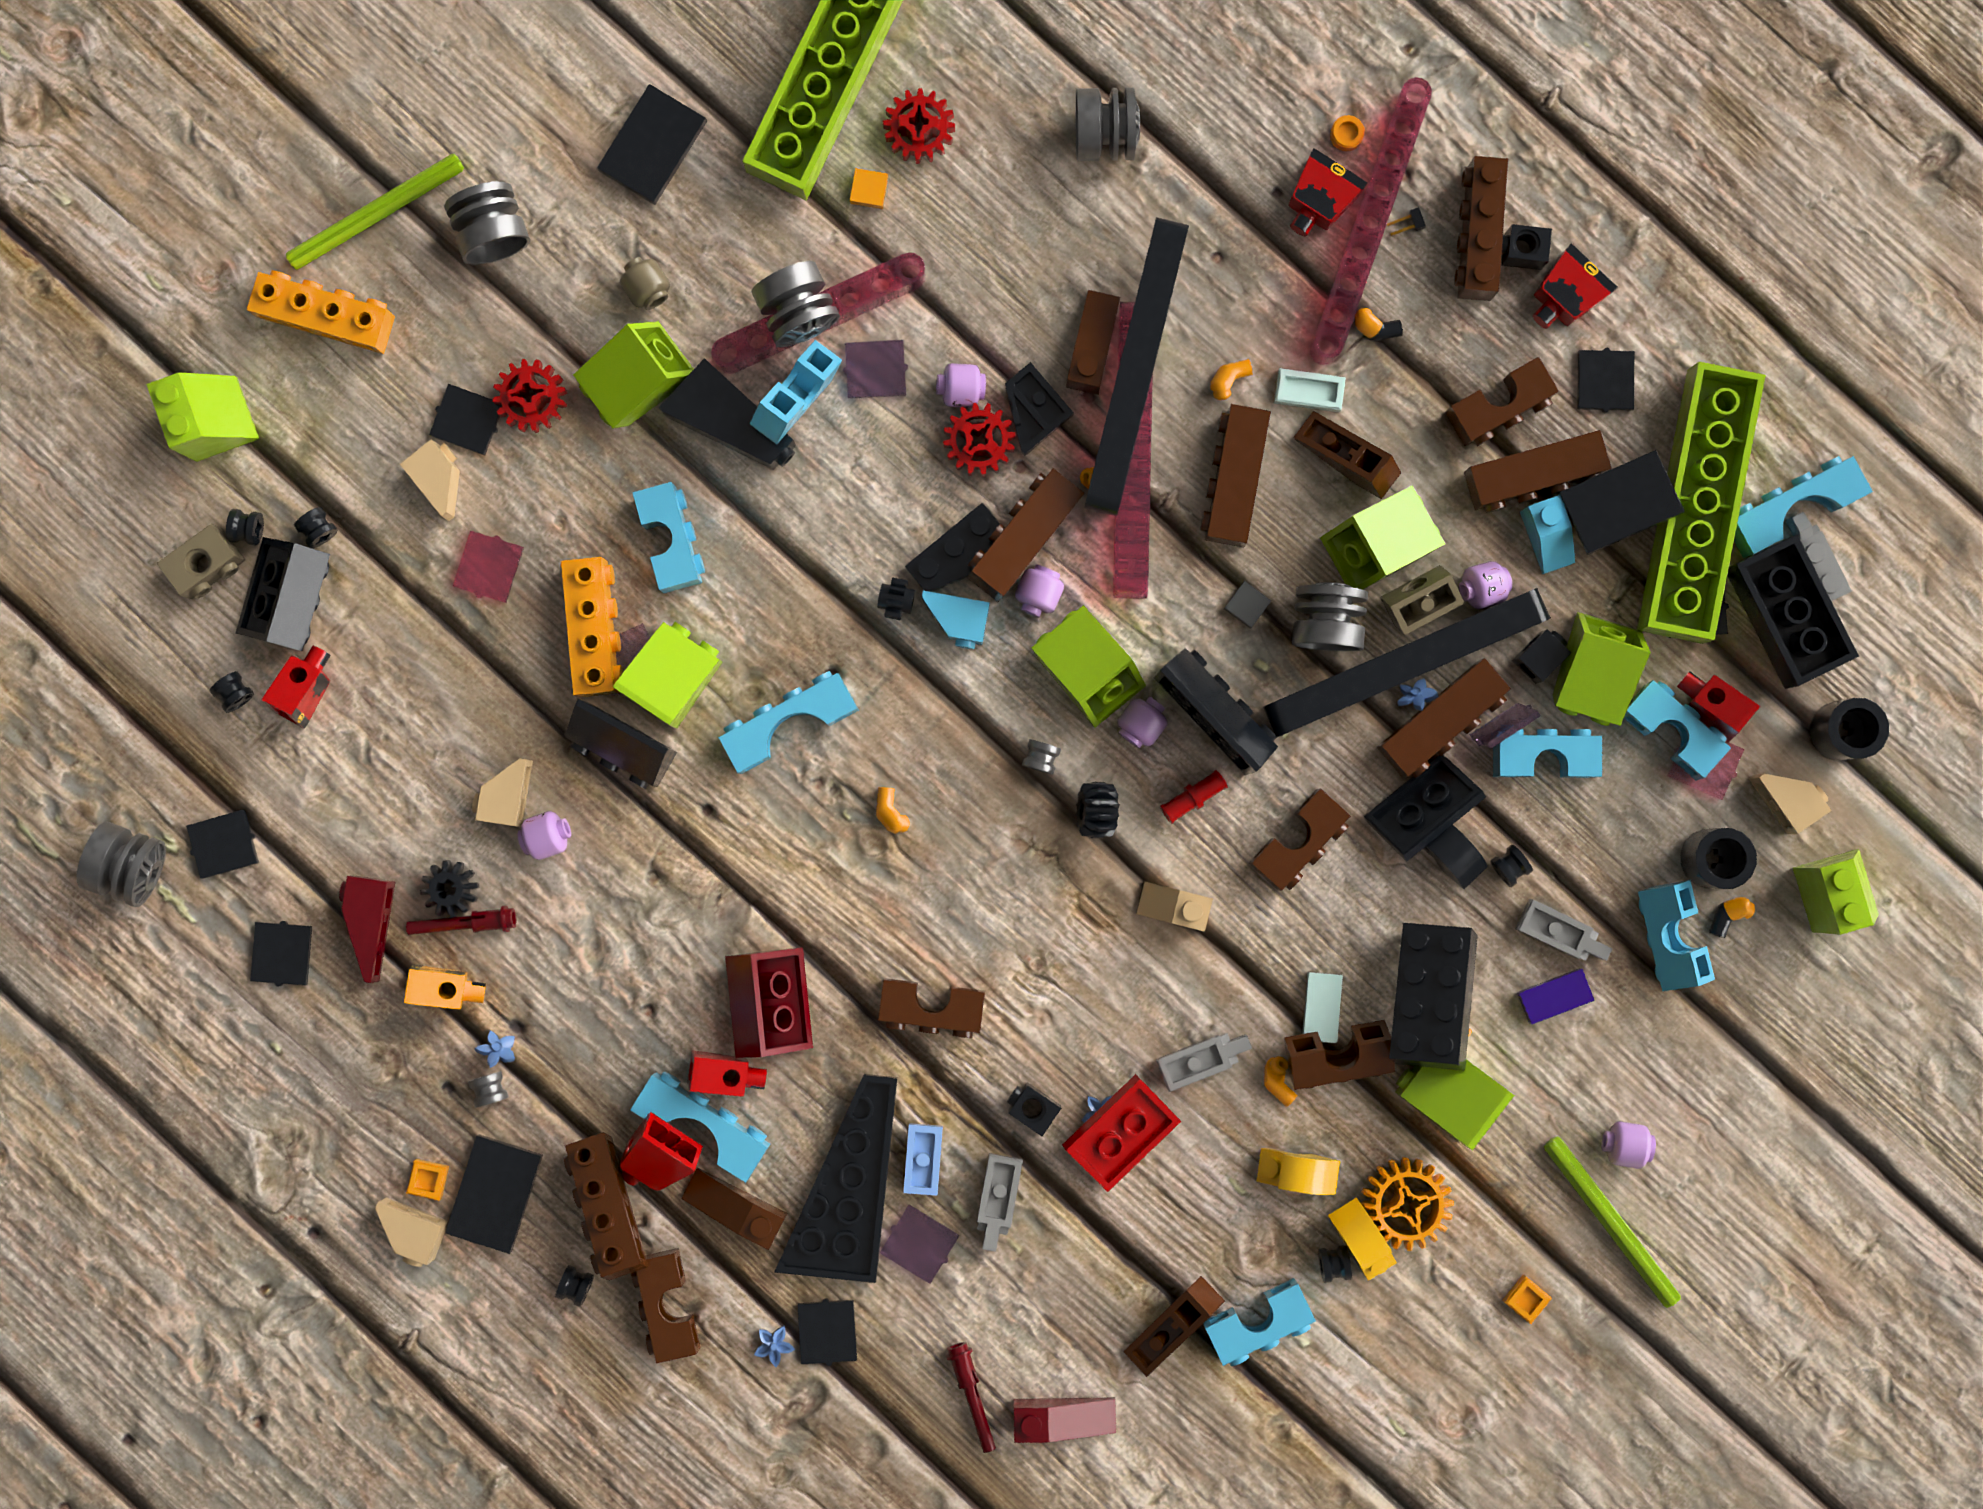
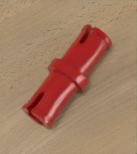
M1215 770L1193 786L1191 784L1185 786L1184 792L1167 803L1160 805V809L1169 823L1173 824L1177 819L1194 808L1199 810L1204 807L1205 801L1222 790L1227 789L1228 785L1219 771Z

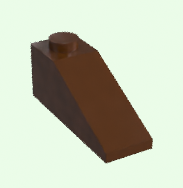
M1088 290L1066 388L1099 395L1121 297Z
M1315 411L1311 413L1294 436L1297 442L1354 484L1380 499L1385 496L1401 474L1391 454Z
M698 1167L681 1198L731 1231L767 1250L772 1246L788 1214Z
M1200 1276L1123 1352L1148 1377L1225 1300Z

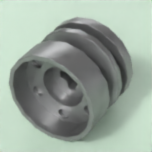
M1134 87L1125 88L1124 103L1118 102V89L1111 88L1108 104H1102L1098 88L1076 89L1075 129L1077 161H1099L1102 145H1109L1112 160H1118L1119 145H1124L1125 160L1135 159V150L1140 139V109L1135 98Z
M495 181L481 183L463 189L446 200L444 208L448 217L451 218L449 222L452 229L459 232L455 239L464 263L476 265L496 262L522 251L530 243L523 218L515 215L519 207L516 199H513L515 195L509 183Z
M813 261L799 262L780 269L762 279L751 290L761 314H775L767 321L766 325L770 332H774L772 338L776 347L792 346L810 340L829 329L840 318L836 306H831L833 303L831 295L826 293L818 294L824 288L825 282L816 263Z
M1331 582L1302 585L1296 588L1297 597L1311 600V602L1296 603L1295 610L1310 614L1308 620L1294 622L1292 645L1327 651H1362L1364 649L1365 627L1351 623L1350 619L1351 617L1366 615V608L1352 605V603H1361L1368 600V592L1366 590L1353 588L1347 584Z
M105 821L94 830L84 847L77 869V884L79 888L99 895H106L111 891L113 900L125 901L130 906L139 907L151 895L159 880L166 857L165 843L156 838L149 839L147 835L141 833L133 837L130 829Z

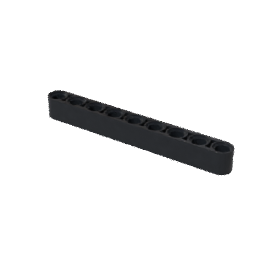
M1156 217L1084 506L1085 509L1114 516L1118 515L1189 225Z
M1538 588L1274 701L1263 706L1276 737H1279L1551 619Z

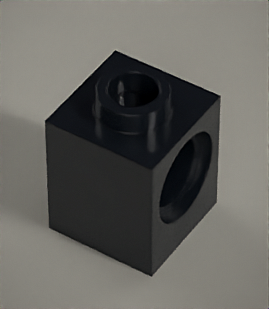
M1512 224L1503 234L1501 266L1542 270L1549 262L1552 229ZM1516 241H1525L1530 247V253L1520 252L1516 246Z
M1546 629L1539 632L1512 662L1535 684L1543 682L1571 652L1566 648L1568 645L1567 641L1554 630L1550 632Z
M1028 1082L1024 1088L1017 1086L1007 1100V1103L1011 1105L1008 1114L1042 1137L1062 1109L1059 1103ZM1031 1098L1037 1099L1042 1105L1041 1111L1035 1116H1028L1022 1110L1023 1103Z

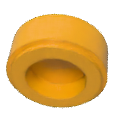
M1341 116L1334 122L1330 130V140L1337 149L1346 152L1352 151L1361 144L1364 138V126L1354 116Z

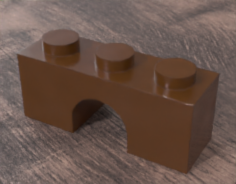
M1540 357L1510 372L1503 379L1510 394L1508 405L1502 407L1492 405L1486 400L1480 389L1455 403L1445 412L1464 446L1475 442L1478 447L1495 437L1492 432L1495 429L1504 426L1508 430L1524 420L1522 414L1533 409L1536 414L1553 404L1550 398L1557 394L1559 390Z
M1321 788L1316 789L1294 813L1306 827L1307 833L1304 843L1292 850L1284 847L1275 838H1271L1249 862L1278 891H1282L1285 887L1291 890L1302 879L1303 875L1300 871L1308 862L1313 866L1325 854L1326 850L1323 846L1332 837L1336 841L1349 827L1345 822L1351 816Z
M888 978L883 980L878 1021H886V1028L905 1030L906 1024L918 1025L919 1032L939 1034V1028L953 1030L952 1036L973 1038V1032L980 1033L985 996L984 990L951 987L949 1003L939 1011H929L923 1008L917 999L918 982Z
M1385 1020L1351 1025L1352 1038L1344 1048L1339 1050L1323 1048L1318 1031L1284 1037L1288 1072L1294 1090L1310 1089L1326 1084L1344 1083L1349 1080L1394 1073L1395 1063L1389 1058L1391 1034Z
M679 1248L645 1255L648 1267L631 1273L634 1287H639L642 1301L638 1302V1308L642 1322L647 1321L650 1334L646 1335V1346L649 1355L654 1354L656 1364L696 1355L701 1347L694 1315L673 1316L667 1312L663 1304V1295L666 1291L682 1287L686 1282Z

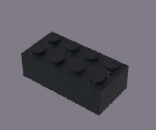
M1798 534L1729 566L1727 576L1785 689L1800 686L1859 657Z
M1403 923L1389 1058L1396 1064L1465 1071L1478 935L1472 928Z

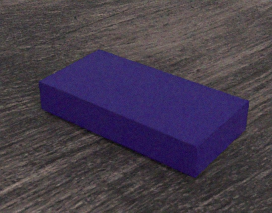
M1581 968L1517 992L1527 1020L1531 1025L1595 1001Z

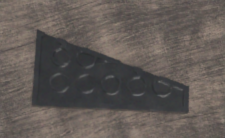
M872 1074L863 1075L774 1271L775 1273L876 1283L898 1077Z

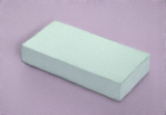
M1279 368L1274 403L1340 413L1346 377Z
M1307 972L1302 1034L1318 1031L1321 1042L1337 1043L1343 975Z

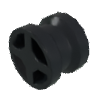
M322 507L308 511L297 519L293 525L298 533L305 535V542L312 549L329 541L338 531L333 523H328L325 519L326 513Z
M231 509L226 522L227 540L233 543L243 540L249 545H258L264 530L262 513L251 512L250 514H244L240 509Z
M238 671L222 677L209 690L213 697H217L222 701V708L226 713L239 709L254 696L251 688L243 685L242 676Z
M1510 845L1506 848V853L1503 856L1494 857L1490 860L1496 873L1509 887L1517 884V879L1520 876L1529 875L1533 872L1531 864L1515 845Z
M1346 1245L1338 1246L1336 1250L1331 1251L1326 1248L1318 1249L1320 1271L1324 1283H1330L1334 1278L1340 1277L1344 1280L1352 1279L1351 1262Z
M568 1265L560 1280L555 1297L561 1300L568 1298L573 1301L574 1305L581 1307L590 1290L594 1275L591 1273L581 1274L576 1271L575 1267Z

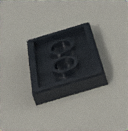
M649 84L597 169L602 174L656 205L707 123V119Z
M1656 450L1559 493L1587 555L1685 512Z
M1444 755L1437 756L1429 763L1430 766L1416 778H1410L1364 816L1367 823L1406 862L1486 798L1484 792Z
M480 1134L477 1135L445 1234L510 1254L521 1226L543 1154Z

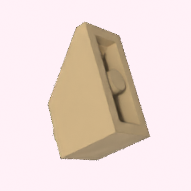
M431 439L400 463V465L441 517L450 521L455 516L460 470L453 462L458 458L445 443L440 446Z
M519 758L481 786L480 793L475 794L472 804V812L476 813L475 820L516 827L522 826L533 764L532 760Z
M1757 774L1749 778L1787 834H1799L1832 811L1826 803L1828 802V797L1818 785L1814 786L1812 782L1769 774Z
M1144 881L1136 914L1205 932L1213 898Z
M384 1198L377 1202L375 1210L394 1253L403 1256L405 1263L416 1267H422L423 1264L428 1265L435 1260L449 1221L389 1198Z

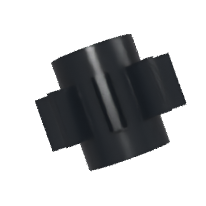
M892 577L891 585L882 583L877 608L885 609L884 616L886 618L901 620L902 613L911 614L915 590L907 588L908 580Z

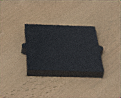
M1608 347L1602 351L1579 350L1577 409L1602 410L1603 413H1607L1609 410H1634L1635 351H1610Z
M448 384L440 406L435 408L437 415L429 435L485 456L493 434L498 432L496 426L500 416L497 411L502 405H496L490 398Z
M245 810L186 825L192 846L190 854L195 857L200 879L259 863L253 841L255 834L251 833Z
M281 921L280 924L255 922L250 981L275 983L277 987L283 984L308 985L312 926L290 925L287 921Z
M824 1298L822 1302L797 1304L801 1364L826 1363L827 1366H831L833 1362L857 1361L854 1300L829 1301L828 1298Z

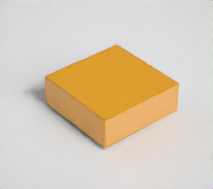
M855 168L850 204L883 209L889 178L888 174Z
M415 1159L406 1194L440 1201L443 1196L449 1166Z
M1523 1274L1502 1301L1529 1324H1532L1552 1298Z

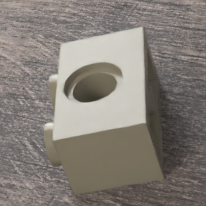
M211 523L157 562V565L180 596L188 599H199L208 594L212 589L211 585L220 578L227 579L239 570L238 565L244 562L245 559L234 543L227 540L226 532L223 528ZM207 556L209 560L208 568L200 573L198 562L201 558Z
M1440 565L1380 597L1394 626L1404 636L1465 603L1452 575Z

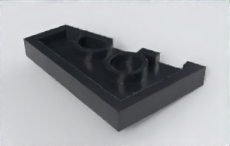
M981 503L909 562L905 568L924 591L932 592L961 581L973 570L968 564L981 549L986 553L993 543L988 539L1000 523L986 506Z

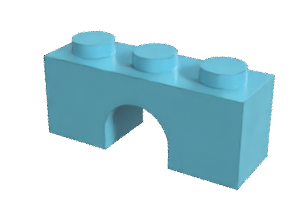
M814 340L796 361L782 384L778 381L762 399L750 425L778 444L830 384L842 359Z
M672 482L632 492L641 525L646 530L663 526L669 528L672 533L670 548L663 554L650 557L659 590L662 593H668L702 583L700 574L705 573V568L700 553L694 554L691 542L696 541V535L692 522H686L682 510L688 507L683 490H677Z
M1654 680L1650 681L1633 697L1624 719L1644 736L1651 734L1661 723L1674 726L1681 736V744L1670 759L1695 781L1704 779L1731 749L1725 743L1727 738L1718 729L1712 726L1708 728L1699 720L1700 714L1694 708L1687 704L1681 705L1674 699L1675 693L1662 682L1656 683Z
M1503 729V735L1493 737V777L1534 776V762L1542 751L1551 752L1557 757L1560 763V778L1602 777V736H1591L1590 729L1570 730V736H1558L1557 729H1537V735H1524V729Z
M1691 880L1653 886L1639 891V909L1645 919L1648 931L1647 942L1653 952L1656 964L1655 974L1660 981L1662 991L1697 987L1715 980L1707 946L1690 947L1681 940L1678 933V925L1681 919L1699 913Z
M1294 1278L1263 1292L1269 1303V1315L1260 1325L1248 1326L1242 1323L1233 1307L1207 1319L1203 1323L1223 1366L1228 1363L1231 1366L1241 1364L1249 1358V1353L1257 1349H1261V1351L1270 1350L1280 1343V1338L1289 1334L1293 1337L1301 1335L1311 1328L1310 1324L1316 1322L1299 1284Z

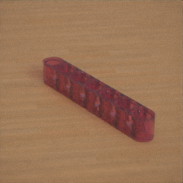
M905 253L819 292L818 294L826 293L831 295L833 300L831 306H836L840 314L839 320L827 330L920 288L926 279L923 259L916 253ZM908 265H915L919 268L920 272L913 278H907L903 276L902 270ZM885 279L888 281L889 287L883 292H876L871 288L874 281ZM855 293L858 295L859 300L853 306H845L841 303V299L845 294ZM772 314L718 339L712 346L711 354L721 371L732 374L795 345L776 347L772 338L774 332H770L766 325L767 321L775 315ZM754 336H766V344L762 348L751 347L750 342ZM730 348L737 351L733 361L726 363L720 360V355L725 349Z

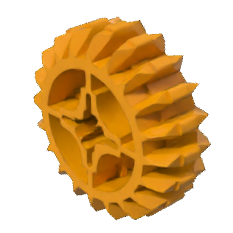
M1402 1157L1401 1168H1398L1397 1163L1391 1159L1388 1161L1390 1171L1386 1172L1382 1166L1376 1168L1377 1172L1381 1175L1378 1180L1371 1175L1368 1176L1367 1180L1374 1187L1373 1189L1363 1188L1362 1193L1367 1197H1371V1199L1360 1203L1364 1209L1371 1210L1368 1214L1385 1241L1388 1242L1392 1238L1391 1246L1397 1250L1403 1240L1407 1251H1412L1414 1240H1416L1421 1249L1426 1248L1424 1238L1428 1236L1430 1240L1436 1242L1438 1238L1433 1231L1438 1228L1441 1232H1446L1447 1227L1440 1222L1442 1218L1451 1220L1453 1217L1451 1213L1444 1211V1208L1454 1206V1201L1449 1198H1443L1452 1191L1451 1187L1448 1185L1440 1186L1444 1182L1445 1177L1441 1173L1433 1176L1435 1167L1431 1164L1422 1170V1160L1415 1159L1412 1167H1410L1409 1159ZM1403 1178H1419L1426 1182L1430 1190L1412 1192L1409 1190L1408 1185L1405 1184ZM1394 1182L1393 1198L1384 1203V1207H1381V1200L1385 1190ZM1403 1193L1412 1201L1414 1200V1202L1410 1203V1214L1404 1208H1400L1404 1204L1403 1198L1405 1196ZM1433 1200L1431 1213L1422 1224L1420 1212L1424 1207L1430 1205V1201ZM1388 1216L1392 1218L1402 1216L1409 1224L1411 1230L1394 1229L1386 1224L1384 1218Z

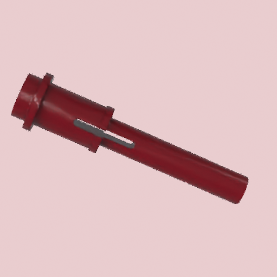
M503 905L501 909L472 911L470 916L408 921L406 923V932L408 935L472 929L474 933L501 929L503 932H509L511 928L516 927V912L514 908H508V906Z
M967 1342L954 1344L947 1348L949 1354L946 1355V1358L949 1361L951 1360L958 1388L964 1390L983 1453L994 1451L996 1446L976 1383H979V1378H977L970 1355L973 1352L972 1347H968Z

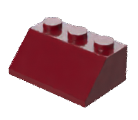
M803 947L725 956L735 1058L766 1057L812 1049L813 1040Z

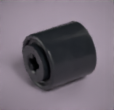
M1849 698L1834 701L1824 705L1815 713L1810 723V737L1814 747L1820 754L1831 760L1849 761L1864 759L1875 755L1884 747L1889 737V721L1882 708L1869 699ZM1844 723L1843 728L1848 730V735L1840 737L1838 728Z
M1711 828L1695 832L1684 842L1680 853L1681 867L1685 876L1695 885L1708 889H1734L1739 887L1753 876L1757 865V852L1752 841L1743 832L1733 828ZM1713 849V854L1719 857L1718 863H1712L1711 868H1709L1706 854H1710Z

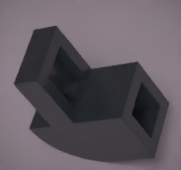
M1454 825L1450 826L1423 848L1435 859L1440 869L1463 889L1470 885L1488 867L1476 847Z

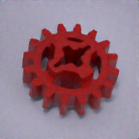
M922 88L918 89L917 96H912L910 91L906 90L905 100L902 101L900 98L894 97L893 100L896 108L887 107L885 110L886 115L890 118L883 120V129L888 130L884 134L886 142L894 141L891 146L894 154L900 150L903 151V161H907L910 155L915 156L916 164H920L922 156H926L929 162H933L934 152L942 156L945 154L943 143L947 145H952L953 137L948 134L955 132V123L949 122L954 118L953 110L944 111L947 107V100L944 98L936 102L935 91H932L926 97ZM913 107L906 115H902L906 110ZM926 107L933 110L938 116H932L926 110ZM919 115H921L923 126L918 138L915 127L917 122H919ZM899 134L907 136L912 145L906 143ZM931 138H936L932 143L925 145Z
M522 359L520 368L510 363L511 373L507 375L500 372L499 376L504 381L502 384H494L493 386L500 393V396L493 398V402L496 405H502L497 411L500 417L508 416L506 423L510 427H513L518 422V429L525 433L528 426L531 427L533 432L539 433L540 424H544L550 429L552 427L550 422L552 417L558 420L562 418L557 412L558 407H567V404L560 399V396H564L568 392L565 387H558L564 381L559 374L552 376L555 369L551 365H547L542 369V362L538 359L534 361L533 366H530L526 359ZM535 375L546 379L549 385L537 384ZM519 379V382L516 384V386L513 389H511L513 384ZM529 390H533L537 394L532 396V402H527L524 397L529 396ZM547 403H550L547 409L541 413ZM511 407H522L526 417L516 414Z
M973 403L971 412H968L962 406L960 408V418L953 415L950 416V422L954 425L953 428H944V434L951 437V439L943 441L944 448H952L947 454L948 460L957 458L956 469L959 471L964 466L968 467V476H972L975 469L980 470L982 477H986L987 468H991L992 471L998 473L997 463L1000 461L1007 465L1009 459L1005 453H1014L1015 446L1008 443V441L1016 438L1015 432H1007V429L1012 425L1011 420L1002 422L1003 411L1000 409L995 414L991 413V404L988 403L984 410H979L977 403ZM974 419H985L983 423L971 424L969 422ZM997 428L1002 436L1001 447L993 441V434ZM987 431L985 435L986 445L979 443L972 448L974 444L972 436L980 437ZM958 433L966 439V445L963 447L962 452H960L957 446ZM978 456L990 458L985 461H973Z

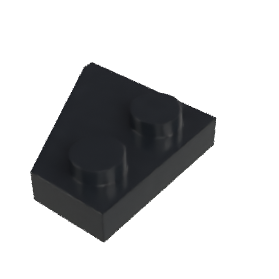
M1031 362L1005 383L1021 453L1024 456L1074 415L1070 407Z

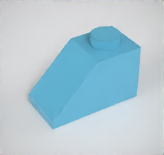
M1561 495L1535 503L1520 511L1542 575L1575 563L1572 525Z
M929 591L922 592L923 602L948 638L956 640L955 646L975 649V644L983 645L990 602Z

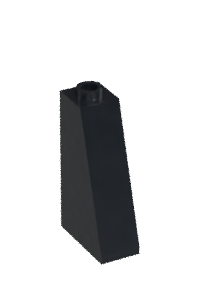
M705 358L659 406V409L667 418L773 470L778 465L781 467L785 466L795 454L793 449L796 444L787 433L776 444L750 425L757 406Z

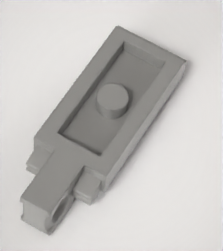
M1804 512L1785 520L1792 535L1798 534L1831 601L1852 592L1823 532H1820L1817 524L1812 526Z
M1533 899L1528 900L1515 928L1574 958L1585 961L1589 954L1607 961L1612 951V948L1596 941L1599 933L1594 931V928Z
M1228 1033L1180 1049L1160 1057L1156 1061L1168 1092L1232 1068L1231 1065L1239 1062L1236 1055L1252 1049V1046L1246 1034L1230 1040Z
M989 1153L977 1218V1230L985 1231L982 1246L984 1250L996 1252L999 1234L1007 1235L1008 1229L1011 1228L1023 1159Z

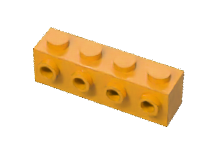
M271 270L270 275L258 272L246 309L255 317L384 354L395 316L386 309L387 304L371 298H367L366 303L354 299V294L340 289H335L334 293L322 290V285L304 279L302 284L290 281L291 276L275 270Z
M602 557L561 561L573 695L577 697L619 694L620 692L613 688V685L623 673L622 666L617 665L616 652L621 650L620 635L618 631L614 632L613 618L618 617L617 602L615 598H611L610 585L615 583L613 566L608 565V561Z

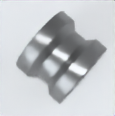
M1029 739L1028 748L1030 751L1028 756L1023 759L1022 766L1053 775L1055 771L1054 759L1059 756L1061 748Z
M501 1071L468 1081L469 1087L474 1090L476 1095L474 1099L475 1108L508 1098L507 1091L501 1085L503 1079Z

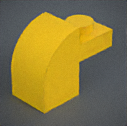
M1261 1148L1256 1182L1277 1186L1278 1189L1316 1195L1336 1194L1340 1160L1313 1154H1294L1272 1148Z
M1357 1197L1328 1215L1368 1281L1384 1273L1388 1268L1397 1263L1384 1237Z

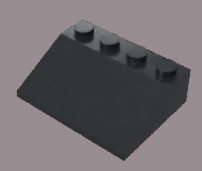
M1184 648L1155 675L1154 679L1245 776L1257 772L1278 748L1274 742L1277 738L1276 735L1264 723L1259 726L1250 717L1253 711L1242 699L1236 702L1228 694V691L1231 689L1229 685L1218 674L1213 677L1204 668L1207 662L1196 650L1193 649L1189 652Z

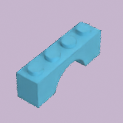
M1838 456L1820 465L1823 472L1812 477L1809 471L1793 479L1791 483L1794 487L1785 492L1780 487L1761 496L1764 503L1754 508L1751 503L1740 507L1734 542L1742 557L1751 556L1784 539V518L1790 507L1797 501H1813L1833 512L1872 493L1873 491L1854 456L1844 461Z
M830 671L823 673L812 680L814 686L802 691L800 687L783 696V703L772 707L771 703L754 711L755 718L743 724L740 719L723 728L725 734L718 738L737 773L743 774L771 759L770 743L777 727L788 718L797 715H810L821 719L831 726L859 711L840 674L832 675Z
M663 1071L662 1075L657 1072L654 1073L630 1111L643 1119L652 1112L666 1122L678 1118H690L703 1123L711 1130L717 1141V1165L746 1183L771 1144L765 1140L767 1135L754 1126L750 1125L748 1129L736 1122L738 1117L729 1110L721 1107L718 1111L708 1105L709 1098L702 1093H689L679 1086L681 1081L665 1071Z

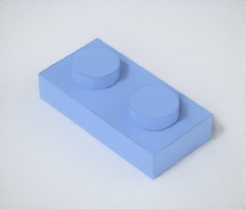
M909 1123L903 1193L938 1195L943 1126Z

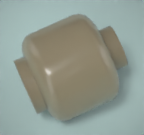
M638 257L624 266L626 272L622 275L620 284L635 307H645L646 310H651L661 305L668 298L667 292L670 288V282L655 260L647 259L642 261Z

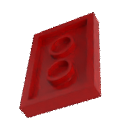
M1135 1074L1070 1136L1062 1146L1109 1192L1181 1120Z

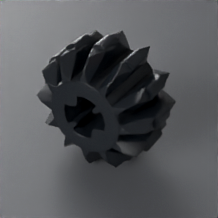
M1105 782L1084 783L1078 793V802L1076 804L1079 832L1082 836L1090 838L1112 837L1118 826L1117 820L1120 806L1115 786Z
M444 860L442 862V869L437 865H432L430 871L434 878L431 876L422 877V881L429 884V889L420 890V895L431 896L425 903L426 908H431L437 904L435 915L442 916L447 910L450 918L457 917L458 909L463 913H467L470 909L465 900L476 902L478 899L476 895L470 893V889L479 888V883H469L468 881L474 876L475 872L468 870L463 873V862H457L453 867L450 860ZM454 882V885L451 887H456L455 894L446 896L445 893L448 890H444L445 883Z

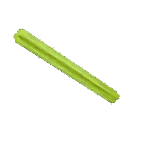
M450 154L286 253L287 260L294 269L302 268L464 170L463 164L457 155Z
M1561 1137L1551 1138L1544 1145V1150L1662 1305L1668 1308L1677 1304L1681 1299L1677 1289Z

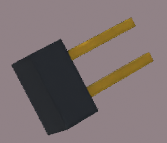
M1420 208L1412 209L1409 211L1410 215L1387 223L1388 227L1409 218L1413 222V225L1390 233V235L1393 236L1415 228L1416 231L1426 228Z

